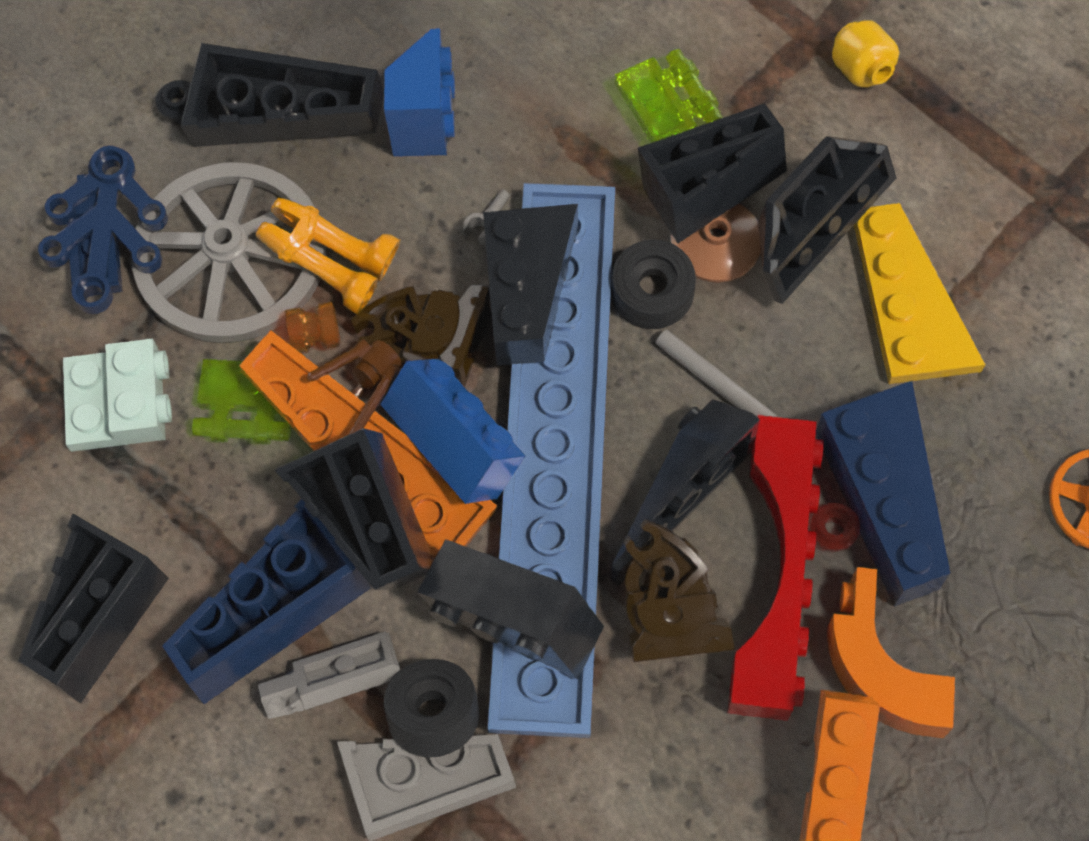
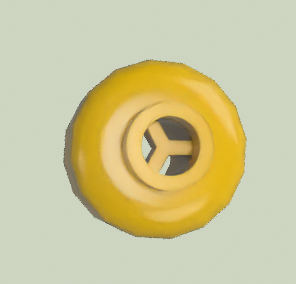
M872 20L852 22L844 26L835 38L832 58L837 68L857 87H871L886 82L894 73L899 57V49L896 42L880 25Z

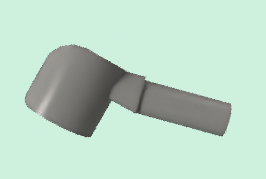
M502 189L484 212L500 211L510 198L509 192ZM473 213L464 220L463 230L466 237L471 234L474 227L484 226L483 213ZM485 230L478 238L481 245L486 244Z

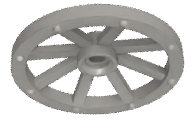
M231 162L213 164L188 172L160 191L154 200H158L164 205L167 215L184 201L206 230L204 233L148 231L141 225L139 220L136 230L146 241L156 244L158 248L201 249L157 286L153 280L152 273H142L136 268L131 253L134 279L140 293L154 314L169 327L186 336L219 343L238 342L267 334L270 330L277 329L292 319L310 300L321 278L293 262L285 263L264 243L251 240V238L256 237L257 228L262 222H268L277 227L285 224L272 211L240 225L254 186L269 190L281 198L303 206L315 207L307 194L296 183L283 174L260 165ZM237 184L224 220H217L197 194L200 191L215 186ZM150 211L145 218L147 220H155L160 216V212ZM230 239L228 243L220 244L223 240ZM312 240L309 246L326 256V247ZM151 252L144 253L139 261L144 263L150 262ZM250 257H255L302 269V272L288 293L275 303L248 261ZM208 265H212L203 319L191 316L167 301L170 296ZM236 271L263 311L243 319L219 321L227 272Z

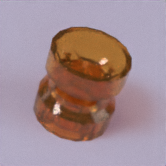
M333 301L318 303L313 313L301 307L285 310L290 344L301 354L308 353L312 347H317L318 342L325 349L341 347Z

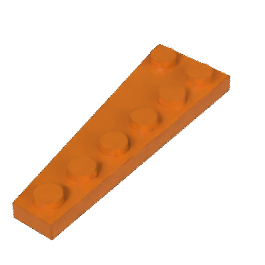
M271 330L239 365L245 377L313 451L348 436L366 403L329 375H325L313 382L309 381L307 375L319 367ZM374 411L364 428L383 433L433 559L437 556L445 539L467 547L494 514L497 505L491 500L465 504L408 436Z

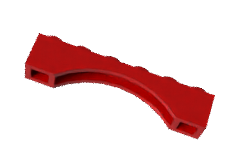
M758 415L757 417L760 419L751 454L749 477L762 494L774 520L780 546V576L776 597L770 612L755 634L735 653L731 668L727 714L788 721L794 706L802 707L804 698L805 677L796 676L798 657H806L808 648L809 628L800 626L801 609H809L812 598L813 580L804 578L805 560L813 561L815 555L816 531H808L809 513L817 514L819 506L820 485L812 484L813 467H821L824 440L815 438L817 421Z

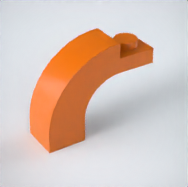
M857 567L850 583L843 582L841 588L840 612L848 613V615L833 614L827 626L829 653L839 680L849 694L873 697L880 705L878 714L880 722L909 734L944 738L953 729L955 677L923 674L908 670L896 663L885 652L875 630L877 569Z

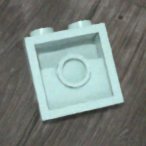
M153 338L105 344V353L63 358L66 446L71 452L166 440L165 423L172 421V409L168 394H163L162 379L169 378V362L166 351H159Z

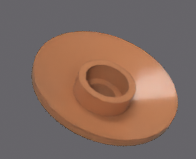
M737 204L678 244L671 234V243L682 249L690 258L695 269L696 278L707 282H728L743 276L756 264L761 253L758 221L748 209L740 204ZM720 229L726 234L722 237H715L710 233V230Z

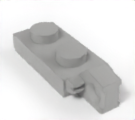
M385 631L292 662L293 670L282 677L258 684L265 712L268 718L271 719L294 714V712L329 703L336 699L390 682L400 671V667L389 632L386 633Z

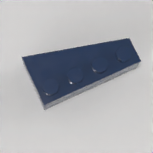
M909 381L823 412L816 429L817 439L824 440L823 452L893 606L895 607L940 590L950 575V568L913 382Z
M302 498L294 506L296 511L281 527L277 524L263 539L265 544L246 564L241 562L228 575L231 580L214 598L208 597L162 645L186 683L203 704L209 702L371 589L368 581L334 542L336 539L304 506L306 503Z

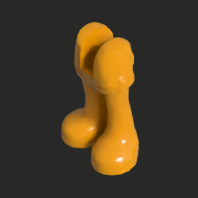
M277 198L271 207L272 213L280 221L294 228V230L290 234L271 223L262 222L257 228L256 237L275 252L278 258L285 263L293 262L314 273L342 294L343 305L355 314L361 312L373 296L378 281L380 282L385 276L401 240L391 234H382L372 243L357 239L321 217L319 210L315 207L303 206L284 198ZM314 240L358 266L364 272L350 270L310 247V243Z

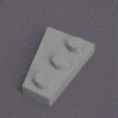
M498 734L473 735L460 749L440 757L413 755L401 748L394 739H384L383 743L356 744V741L337 742L365 834L369 841L516 788Z

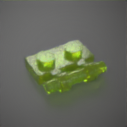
M680 49L672 50L667 54L665 59L670 67L662 70L655 57H652L615 74V86L651 143L697 127L693 119L694 117L703 118L706 124L724 118L717 108L719 101L711 90H706L699 80L700 72L691 59H686ZM674 87H683L689 98L682 101Z
M203 359L197 404L201 410L215 411L211 418L194 417L192 423L193 436L210 437L212 442L226 443L229 438L253 439L254 444L270 445L271 440L289 441L291 426L287 422L274 421L275 414L279 413L241 372L239 365L243 361ZM233 411L257 413L254 420L232 419Z

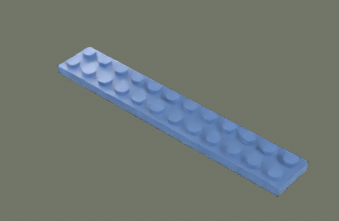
M524 183L522 209L578 204V233L573 244L568 272L563 283L545 361L512 364L507 431L511 434L516 446L524 453L525 458L503 490L499 559L576 587L596 614L615 187ZM500 642L493 643L488 732L590 738L594 648L577 680Z

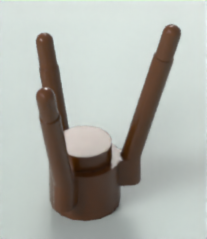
M362 339L350 351L323 364L307 375V379L313 382L355 360L352 374L359 384L351 393L360 399L368 389L372 390L376 387L348 435L366 426L389 386L395 381L401 371L402 362L399 355L383 341L375 340L369 345L367 341Z

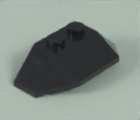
M826 136L766 200L758 221L763 272L776 302L783 304L896 180L897 177L888 146L875 142Z

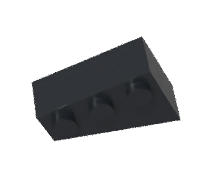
M765 103L637 148L643 190L677 244L787 172L784 128Z
M578 204L483 212L497 366L545 361L563 283L568 272L573 244L578 233Z
M362 428L275 469L282 480L288 482L306 503L304 506L313 517L318 518L336 539L334 542L375 590H394L427 574L434 559L383 433Z
M72 513L67 526L71 530L62 557L56 556L51 570L55 577L46 601H40L18 662L44 681L81 703L169 578L147 556Z
M447 539L443 542L417 591L431 606L429 614L437 620L454 627L457 623L471 628L475 634L493 643L500 642L577 680L604 628L602 622L576 587Z

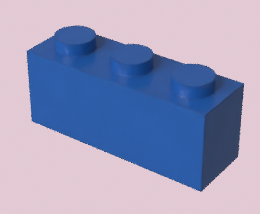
M440 359L406 361L380 405L465 504L498 499L525 458L524 453L513 442L511 434L499 426L483 409L481 400L469 393L454 376L453 369Z

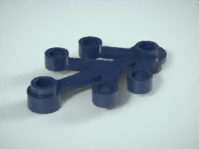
M104 146L95 151L88 164L89 174L63 193L50 196L45 202V211L50 221L56 225H67L76 216L75 206L98 192L96 206L58 234L42 239L38 246L39 255L47 266L53 268L61 267L69 259V250L92 234L87 273L79 276L74 281L71 290L79 309L88 314H99L105 311L113 301V291L106 279L113 233L132 253L134 264L140 272L147 274L156 272L161 267L163 261L158 246L146 241L116 208L118 193L120 192L138 210L139 220L146 230L159 231L168 222V215L164 205L158 200H152L133 179L135 164L131 155L116 146ZM110 167L120 168V170L114 174H105L106 170ZM58 205L68 206L67 210L62 214L53 213V210ZM150 211L160 212V216L155 220H147L145 218ZM58 246L62 248L61 252L56 256L50 257L46 255L47 251L52 247ZM151 252L155 254L154 259L150 262L144 263L139 261L144 253ZM91 293H102V297L98 301L87 302V297Z

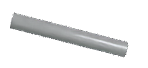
M668 329L663 331L658 337L656 345L732 405L752 412L756 416L777 417L775 413Z

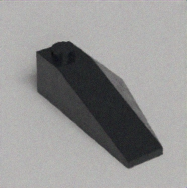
M714 399L702 410L698 407L691 409L678 424L677 428L680 431L626 538L630 536L638 547L648 546L652 541V534L644 531L640 526L645 519L660 524L673 532L752 454L760 419L752 412ZM624 542L612 564L611 579L618 586L625 580L626 570L633 560Z

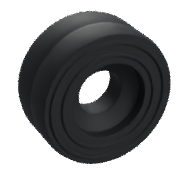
M644 240L629 246L618 257L612 270L611 296L617 311L631 324L645 329H661L675 324L688 312L693 302L696 285L694 266L682 249L667 241ZM648 275H657L664 279L667 286L661 293L649 294L641 288L640 282Z
M426 659L414 662L401 669L387 686L384 697V710L389 730L397 744L405 751L421 757H440L460 749L473 736L479 721L476 690L467 672L455 663L441 659ZM436 699L446 704L444 710L435 716H424L418 712L421 704L428 700Z

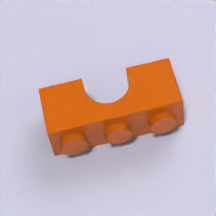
M821 689L814 734L815 762L810 792H806L799 841H861L880 707L873 697Z

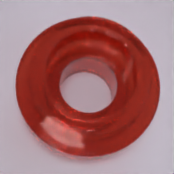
M828 503L818 508L817 514L813 515L810 531H816V543L820 547L828 551L839 552L850 548L856 542L860 533V522L856 513L848 506L841 503ZM829 522L840 524L843 533L840 535L830 534L826 529V524Z

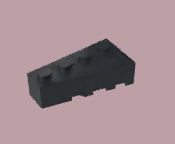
M201 43L181 128L194 147L376 133L384 98V88L376 69Z

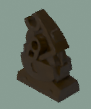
M470 285L460 298L459 295H454L451 291L439 289L438 291H432L431 294L420 295L416 294L414 286L379 298L354 316L351 321L356 334L365 328L374 329L370 336L359 337V342L364 339L370 345L375 340L383 341L395 350L402 363L413 360L440 359L453 369L454 376L465 387L492 313L490 288Z
M645 519L640 526L644 531L652 534L651 543L646 547H638L630 536L624 540L627 551L633 557L625 574L627 590L625 608L629 621L634 628L629 635V651L633 662L735 650L731 627L725 618L716 617L715 608H718L716 593L709 586L706 574L708 568L698 555L697 549L686 538H681L662 525ZM645 568L647 572L644 586H639V577Z

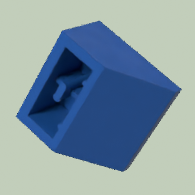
M430 29L385 69L384 112L393 157L447 155V138H455L454 110H452V99H455L454 71H452L451 47L442 46L440 29Z

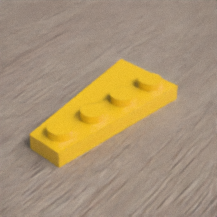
M901 204L870 207L856 222L854 229L888 384L982 372L985 363Z

